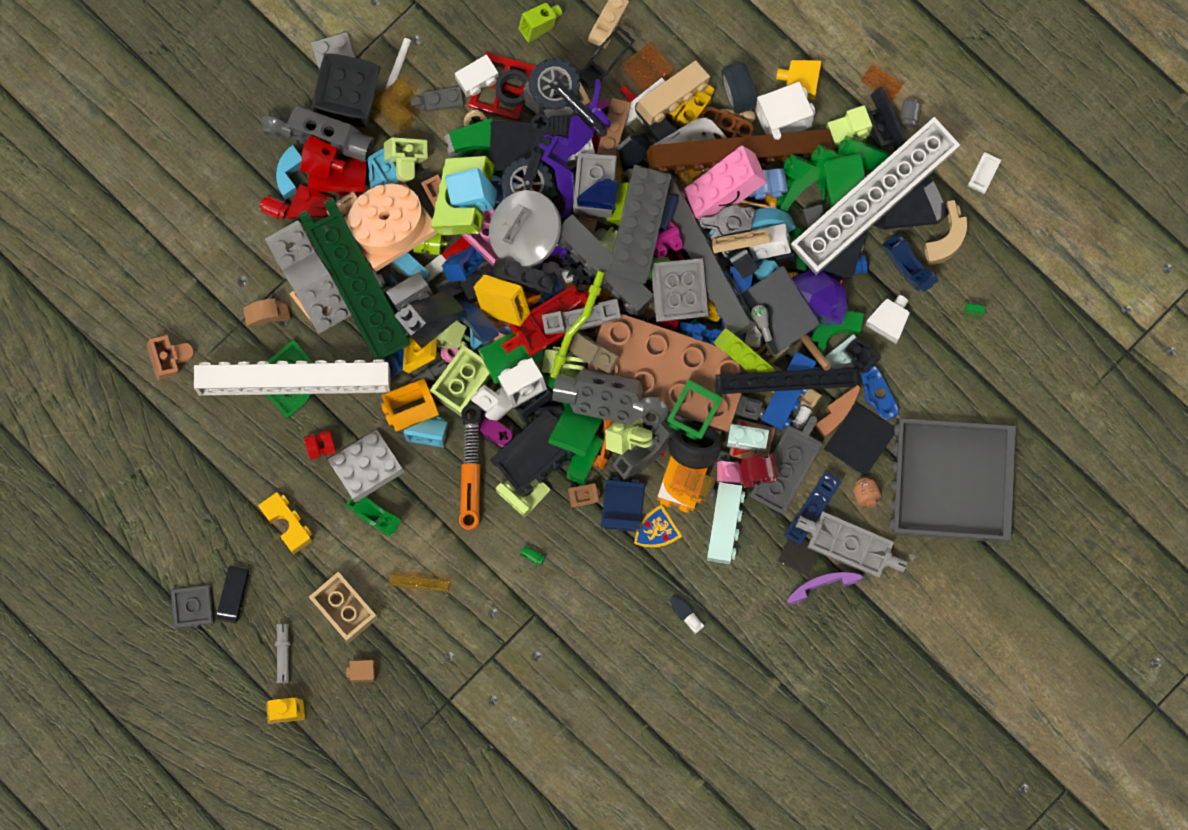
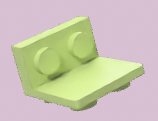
M507 480L504 484L500 483L496 487V492L525 518L550 492V488L544 483H539L534 487V491L530 495L522 497L517 495L516 489Z

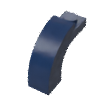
M898 234L882 244L895 268L915 290H922L924 292L932 288L939 281L934 273L926 269L918 261L907 241Z

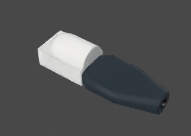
M675 595L670 599L676 615L681 620H684L695 634L704 627L693 613L692 608L685 601Z

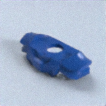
M872 367L868 373H862L866 402L875 411H878L885 420L896 417L899 414L897 404L878 368ZM878 388H883L886 391V396L882 399H878L875 396V391Z

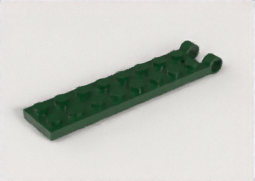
M331 197L323 201L330 216L316 223H313L307 210L299 213L298 216L374 359L383 360L411 346L398 319L394 316L395 314L340 210ZM328 225L329 229L325 230L324 226Z

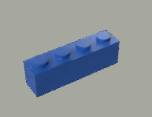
M796 352L787 370L818 368L816 367V361ZM808 389L775 391L761 418V422L781 432L784 428L787 429L792 421L789 418L792 411H797L801 403L798 400L801 394H806Z

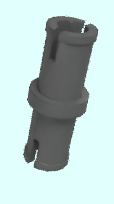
M441 359V361L430 368H424L425 371L411 378V381L416 382L423 378L426 383L430 380L434 381L435 377L443 373L447 368L446 362Z

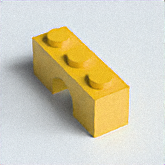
M276 492L258 506L271 524L278 519H285L289 522L288 530L280 537L294 555L312 542L309 537L312 533L306 525L302 527L298 522L301 518L295 510L291 512L287 507L290 503L284 495L280 496Z

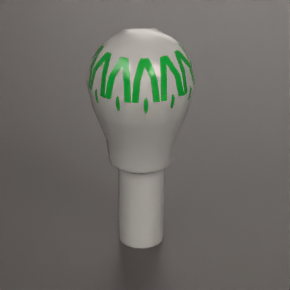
M757 305L752 309L751 316L758 327L761 328L765 342L771 341L773 339L768 327V310L763 305Z

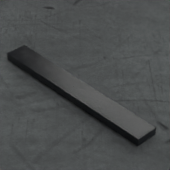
M858 367L830 368L826 371L824 369L715 374V394L856 387L858 385Z

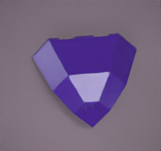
M810 269L792 277V280L820 322L825 325H842L847 310L846 290L832 273L821 270L815 275Z

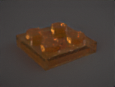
M651 42L621 64V67L642 93L659 79L663 78L665 80L674 73V70Z

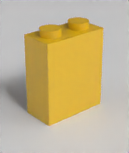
M485 274L474 286L481 311L486 316L520 326L530 315L522 286Z

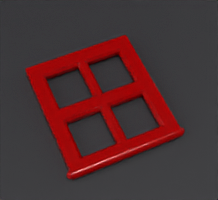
M485 52L484 56L487 55L491 62L505 66L504 72L510 70V68L526 72L525 75H527L528 79H530V75L535 68L534 65ZM506 81L504 82L502 92L518 95V97L523 94V83L521 88L505 84ZM480 93L471 96L469 103H467V106L515 121H520V114L523 105L514 107L513 112L498 108L500 101L497 96L493 106L477 102Z

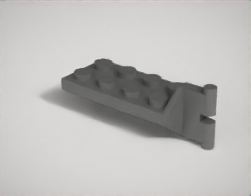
M815 416L810 417L803 431H799L791 426L787 427L774 451L779 474L777 482L768 484L763 483V481L758 482L759 486L754 487L750 494L751 498L782 515L786 512L822 446V443L810 436L817 424Z

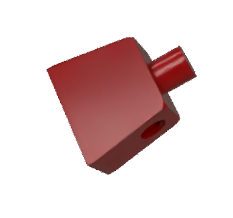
M310 135L302 150L300 171L327 178L332 170L342 173L346 162L336 159V147Z

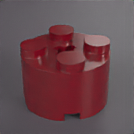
M774 453L768 454L766 457L760 455L743 459L742 462H736L741 485H744V488L759 486L758 482L761 481L766 484L777 482L779 474Z

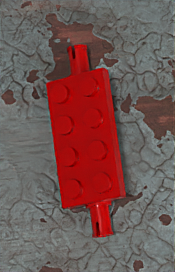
M572 285L531 310L530 315L520 326L510 323L509 327L515 336L501 344L503 350L506 348L505 353L509 354L514 349L522 346L528 355L532 357L564 337L566 332L546 335L542 315L585 308L590 292L580 293ZM601 290V292H600V295H599V296L597 295L596 298H598V297H600V296L603 295L602 290Z

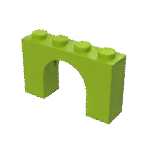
M486 156L446 159L442 180L439 185L438 198L435 202V212L431 221V227L439 235L480 234L484 216L476 208H453L445 177L446 175L479 168L491 182L494 164Z

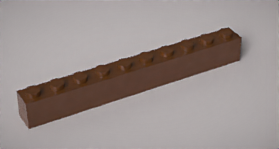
M830 129L781 133L779 140H775L773 135L769 134L651 145L646 153L649 169L664 173L669 171L682 173L690 169L701 171L704 168H712L740 146H744L754 152L759 163H764L765 165L773 164L776 161L785 163L791 154L810 160L812 152L817 149L818 144L832 150L834 148Z

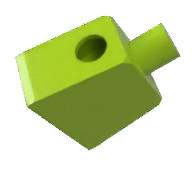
M543 3L522 13L518 29L526 41L530 43L554 27L556 18L562 15V10L558 5L550 8L548 3Z

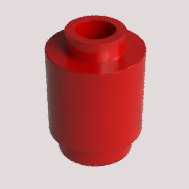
M270 195L267 198L264 197L259 206L262 208V213L277 220H284L289 209L285 202Z

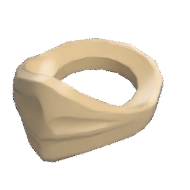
M478 109L471 110L464 118V127L469 126L471 117L479 116L482 121L487 120V117Z

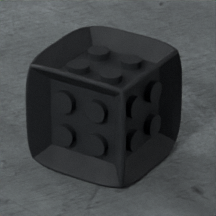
M324 53L311 111L353 126L367 127L373 108L381 67L372 62L354 57Z

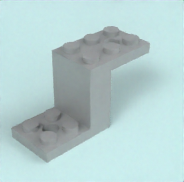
M298 220L265 238L285 278L303 305L318 334L351 316L334 281L314 251ZM294 242L292 248L286 249L288 243ZM331 306L329 311L322 312L324 307Z

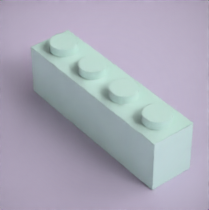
M719 482L707 561L730 564L731 559L735 560L736 548H733L734 540L738 541L739 535L736 523L741 522L742 516L739 504L744 503L745 492L742 491V486Z

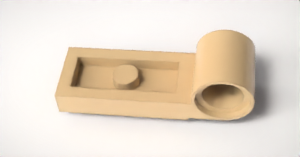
M608 0L589 35L588 41L600 47L615 30L628 7L629 1ZM610 40L604 45V49H606Z

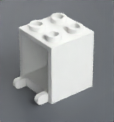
M800 82L757 97L755 112L765 135L772 134L775 140H779L781 133L801 132L811 129L815 109L812 103L809 104L805 87L801 86Z

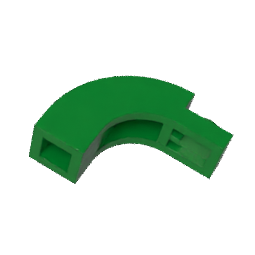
M846 311L842 325H825L821 322L812 336V342L824 356L826 344L833 336L837 334H854L859 336L864 314ZM812 354L811 358L815 359L814 361L817 362L818 366H821Z

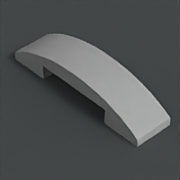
M618 300L605 301L593 306L590 317L579 330L621 319ZM584 308L542 315L545 334L567 332L582 315Z

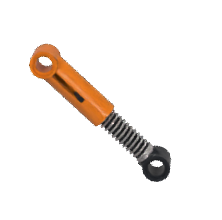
M469 404L461 412L464 429H466L464 431L466 433L464 434L466 436L464 443L466 444H464L465 454L463 455L465 461L463 462L464 464H461L459 524L464 529L472 531L480 525V465L477 464V458H479L477 457V451H479L477 450L479 448L477 446L479 444L477 443L479 441L477 440L479 438L477 434L479 433L477 431H479L478 428L483 415L477 406ZM475 410L477 412L476 417L472 420L468 419V412ZM469 492H471V510H469ZM469 515H472L474 517V523L470 526H467L465 524V518Z

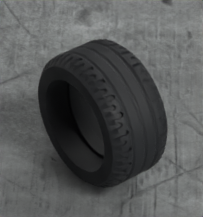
M698 421L683 422V424L697 431H700L703 423ZM708 425L702 438L697 437L696 440L686 435L687 431L681 428L679 431L674 429L669 443V452L679 464L691 469H704L712 466L717 461L722 442L721 437L714 428ZM686 442L698 443L705 448H696L688 445Z

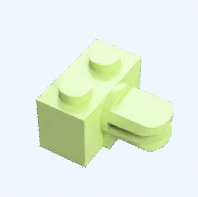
M390 138L384 142V161L396 162L397 180L403 183L412 180L415 177V163L420 164L428 159L427 140Z
M456 320L437 336V347L461 349L464 345L468 348L467 343H470V337L464 334L466 326L460 323L461 320Z
M553 347V350L545 349L542 372H552L555 364L554 358L559 353L560 347ZM569 350V353L565 356L567 358L565 365H562L559 374L576 377L582 369L586 368V362Z
M636 419L631 425L614 422L605 430L606 449L621 455L628 449L632 450L636 445L647 448L653 444L652 431L644 429L643 420Z

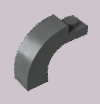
M665 421L654 425L650 430L652 431L653 438L651 446L643 448L636 445L632 450H627L623 455H619L613 467L624 480L649 466L669 446V439L674 430Z

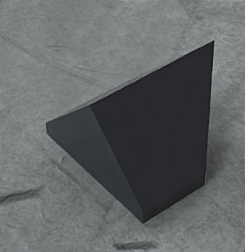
M646 133L629 136L616 147L619 152L623 173L627 169H632L634 165H637L647 156L646 151L650 146Z

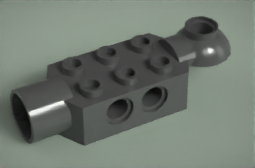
M301 107L294 108L288 123L282 117L274 114L261 117V123L264 128L263 133L275 139H279L280 135L288 138L293 137L295 141L301 144H305L311 135L336 147L337 156L339 157L344 155L366 162L374 143V137L359 132L350 124Z
M582 369L576 377L558 374L556 377L552 400L570 404L573 412L629 425L636 419H640L650 426L662 423L669 414L666 403L656 397L641 399L643 386L640 380Z

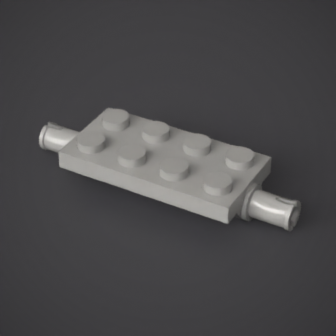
M822 512L817 522H813L800 515L798 523H796L795 527L808 531L812 535L807 548L876 578H880L884 567L889 566L902 573L906 568L907 561L892 556V553H890L893 541L830 514Z

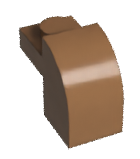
M275 298L260 300L243 308L246 326H264L270 321H288L290 319L287 301H275Z

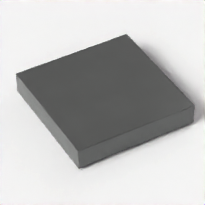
M210 585L171 589L175 629L214 624Z

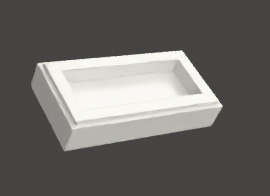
M984 152L968 187L985 194L1001 160Z

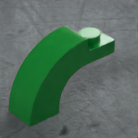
M366 496L356 503L351 498L345 505L357 517L385 536H391L395 533L402 522L398 517L383 510Z

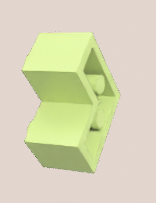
M864 105L848 110L843 118L828 122L826 129H830L833 148L835 149L839 147L840 142L844 140L846 135L862 142L866 141L870 136L872 124Z

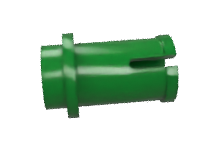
M526 545L519 555L534 563V566L538 565L540 567L546 557L542 552L538 553Z

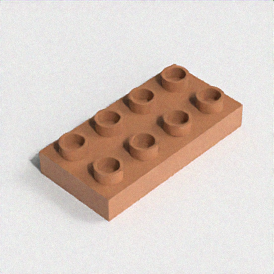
M620 313L621 319L601 325L596 343L620 356L612 372L607 373L593 364H588L586 369L640 380L643 386L641 399L647 397L659 398L666 403L669 412L672 411L688 379L715 392V374L749 373L715 345ZM689 389L676 414L704 423L715 402ZM742 393L719 394L723 399L709 425L728 432Z

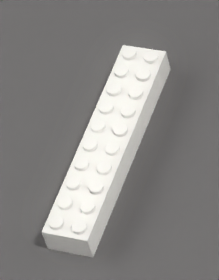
M935 117L932 118L791 243V248L817 275L957 151L960 144Z
M319 360L315 361V364H308L307 361H296V364H288L287 361H278L277 364L260 361L252 365L249 362H238V365H230L229 362H219V365L201 362L199 365H194V389L199 396L388 393L391 391V370L388 362H385V360H373V363H365V360H354V363H346L345 360L327 363V361Z

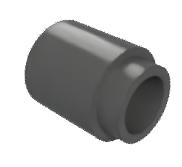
M907 99V101L902 103L900 116L902 126L915 128L916 124L919 123L921 104L918 103V100Z

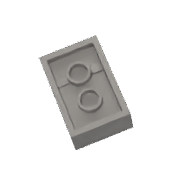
M578 153L573 204L574 215L612 218L617 165L616 156Z

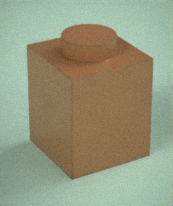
M373 660L350 661V666H346L347 678H350L352 683L375 682V662Z

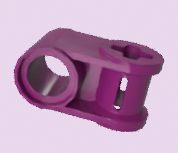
M485 417L479 425L478 432L501 448H504L513 440L511 431L498 420L495 421ZM507 435V437H508L507 440H506V439L501 440V436H504V437H505V436Z

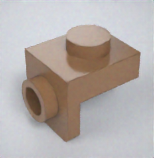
M595 483L568 489L571 508L599 502L600 493Z

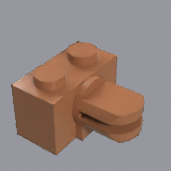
M168 335L149 339L146 345L157 381L176 376L178 372L176 364L188 362L193 356L191 345L183 343L171 346Z

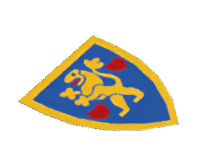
M661 504L648 513L641 521L640 531L636 532L634 544L643 547H661L676 541L682 535Z

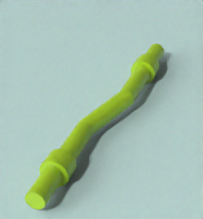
M598 271L593 285H590L588 291L590 294L583 313L567 330L559 353L555 355V364L550 377L556 379L562 365H565L567 359L565 356L573 335L590 317L596 297L600 295L602 289L600 286L605 275L604 272Z

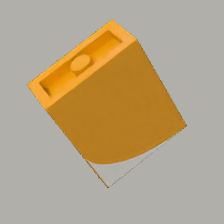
M671 456L657 500L660 501V504L667 507L674 505L679 507L678 510L686 513H689V511L694 512L708 468H687L679 464Z

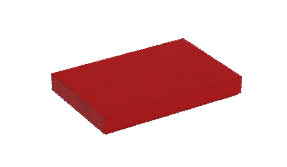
M339 159L346 162L343 172L332 170L327 178L309 173L308 191L365 192L367 161Z

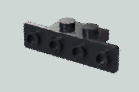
M879 87L871 94L876 110L867 112L872 124L871 134L878 148L893 145L896 151L907 139L888 100L887 94L883 87Z

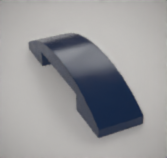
M469 302L459 303L466 311L459 320L472 329L475 338L484 343L499 336L495 326L481 310Z
M825 471L811 495L784 533V536L800 546L809 533L795 527L800 515L816 522L842 481Z

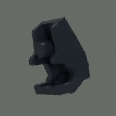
M854 338L842 351L853 365L858 367L864 374L868 373L877 364L876 362L881 359L879 352L876 353L870 344L858 338Z

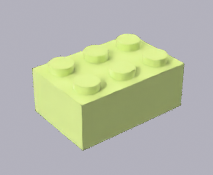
M463 345L433 385L430 393L433 398L462 417V409L466 405L473 403L471 400L472 395L483 385H486L491 377L483 359Z

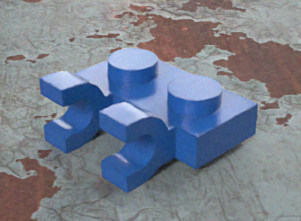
M681 322L679 327L680 330L685 331L684 335L715 345L713 342L722 333V331L717 329L708 330L702 324L693 325Z

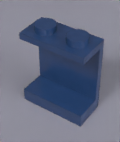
M620 478L606 480L601 529L628 532L640 531L644 484H641V481L629 480V482H621Z

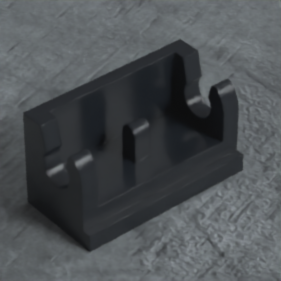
M547 387L545 391L514 407L521 420L526 425H529L530 421L528 418L537 412L538 408H542L550 401L554 405L558 402L552 400L553 393Z

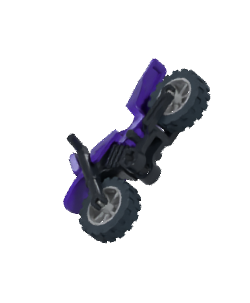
M549 58L540 62L533 69L529 79L530 94L535 102L544 108L559 110L570 107L574 112L567 116L551 115L550 118L544 114L535 115L531 120V128L536 134L531 147V155L529 158H520L509 164L503 173L501 183L505 197L516 193L515 189L522 186L524 187L523 191L527 189L534 191L533 185H541L538 193L549 197L553 182L548 167L542 163L544 162L554 171L556 188L565 199L562 219L567 220L570 217L574 200L573 173L567 167V160L570 156L580 152L588 141L592 139L594 130L597 132L596 136L598 138L606 136V128L609 129L611 127V122L600 108H596L600 92V80H595L594 95L590 105L586 107L577 96L580 89V78L574 66L560 58ZM554 70L563 72L558 78L554 76ZM551 71L552 80L544 77L543 75L546 72ZM566 75L569 83H561L560 79ZM541 79L547 81L549 85L541 88ZM549 88L551 90L550 96H546L542 91ZM555 92L559 98H552L553 93ZM542 118V122L546 124L539 129L534 121ZM522 169L524 173L523 179L515 175ZM536 174L539 175L541 182H533ZM513 178L521 181L522 184L513 187Z

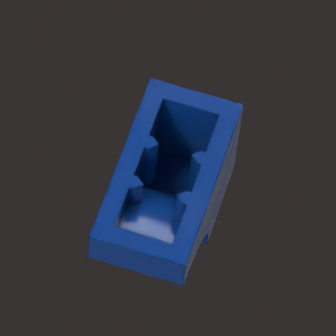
M470 245L462 252L450 255L441 266L449 282L467 280L485 259Z

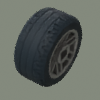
M738 62L723 67L721 71L722 80L732 110L740 114L741 112L755 109L757 106V96L747 65L743 62Z

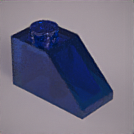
M612 179L597 181L577 197V206L616 210L618 182Z

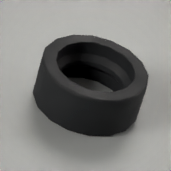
M518 70L503 72L497 78L495 84L498 100L503 105L511 108L519 107L526 103L524 92L520 97L514 99L507 98L502 92L504 82L509 79H518L524 86L529 81L527 75Z

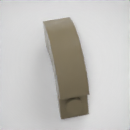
M578 330L574 334L568 349L585 362L593 364L607 373H611L620 356L596 343V337L583 330Z

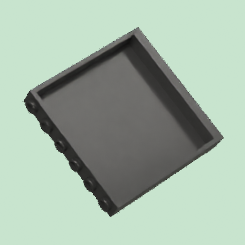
M900 418L898 424H895L894 427L897 443L894 442L893 454L897 455L896 461H893L892 473H896L895 480H892L891 492H895L894 499H891L890 511H894L893 518H890L889 530H893L892 535L1009 543L1011 541L1016 426Z

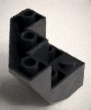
M927 176L875 222L873 226L887 230L938 224L948 216V210L934 181Z

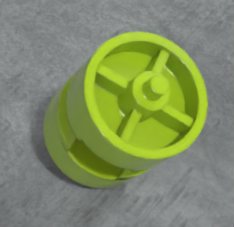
M436 234L415 247L413 252L425 253L428 250L432 255H440L443 245L447 246V242H444L443 235Z

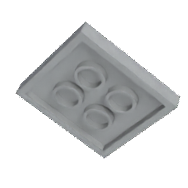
M703 258L651 263L656 322L709 316Z
M377 429L328 459L355 503L404 473V470Z

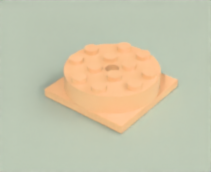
M403 182L378 185L357 198L349 214L343 217L362 254L375 272L438 234L431 227L432 219L423 208L417 195Z

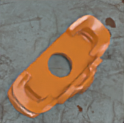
M603 419L605 427L603 429V448L600 452L601 455L597 456L593 464L594 467H599L604 470L606 463L609 461L610 450L606 449L605 430L615 422Z

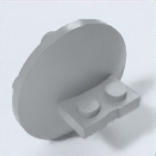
M529 190L513 193L498 205L491 218L489 237L492 248L500 259L506 258L515 261L523 267L537 265L544 261L555 249L560 238L561 219L555 204L545 195Z

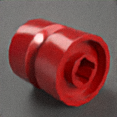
M330 430L320 432L319 436L315 434L304 436L310 461L321 458L322 454L325 456L336 454ZM323 440L325 448L320 449L319 441Z

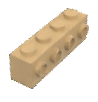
M695 60L641 98L637 103L636 110L649 125L655 122L659 123L665 118L667 113L675 112L684 101L685 103L689 102L698 91L700 93L708 87L710 76Z

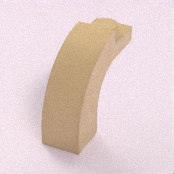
M955 200L947 201L946 203L950 226L949 234L939 241L929 242L924 246L928 266L940 264L950 259L959 250L965 238L967 218H959L961 216L959 205L956 206Z

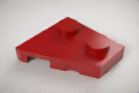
M300 185L285 218L288 220L299 218L298 214L305 210L308 211L311 218H326L328 214L323 201L331 197L317 191H308L307 187Z

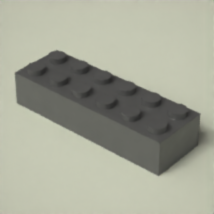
M634 165L626 192L608 274L646 283L651 268L671 174Z
M573 215L561 225L560 238L557 244L563 250L567 248L571 253L570 257L576 263L580 261L584 266V271L589 276L594 275L596 277L598 271L604 272L605 275L600 287L604 290L607 288L611 292L610 296L612 299H617L618 303L621 302L625 306L624 310L631 317L634 315L638 318L654 302V295L641 282L608 274L612 253Z

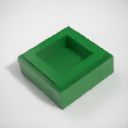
M967 303L964 307L963 315L983 317L985 306Z

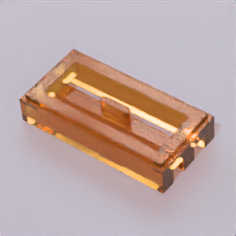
M873 65L869 67V70L861 79L862 83L874 90L880 86L868 80V77L893 91L894 93L891 94L884 89L888 98L892 101L903 86L901 82Z

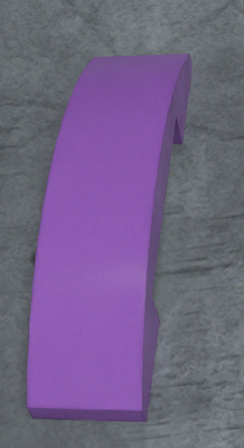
M839 572L817 577L799 587L788 598L786 603L789 606L807 599V591L839 580L842 587L860 582L862 576L856 573Z

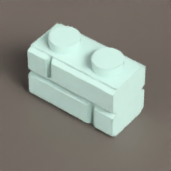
M731 424L727 447L751 451L757 450V452L765 453L769 430Z

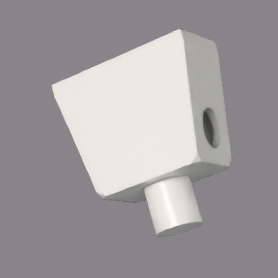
M898 295L894 302L886 299L868 318L865 326L897 344L909 312L904 309L908 300L901 295Z

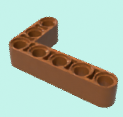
M707 107L702 111L701 118L712 115L714 117L712 122L725 136L736 138L753 135V125L747 120L713 107ZM730 122L732 126L726 128L722 125V123ZM746 128L749 130V133L742 134L740 130Z

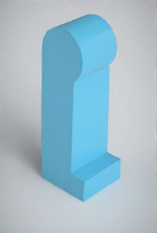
M408 252L392 262L408 277L417 272L420 273L425 281L430 277L428 271Z

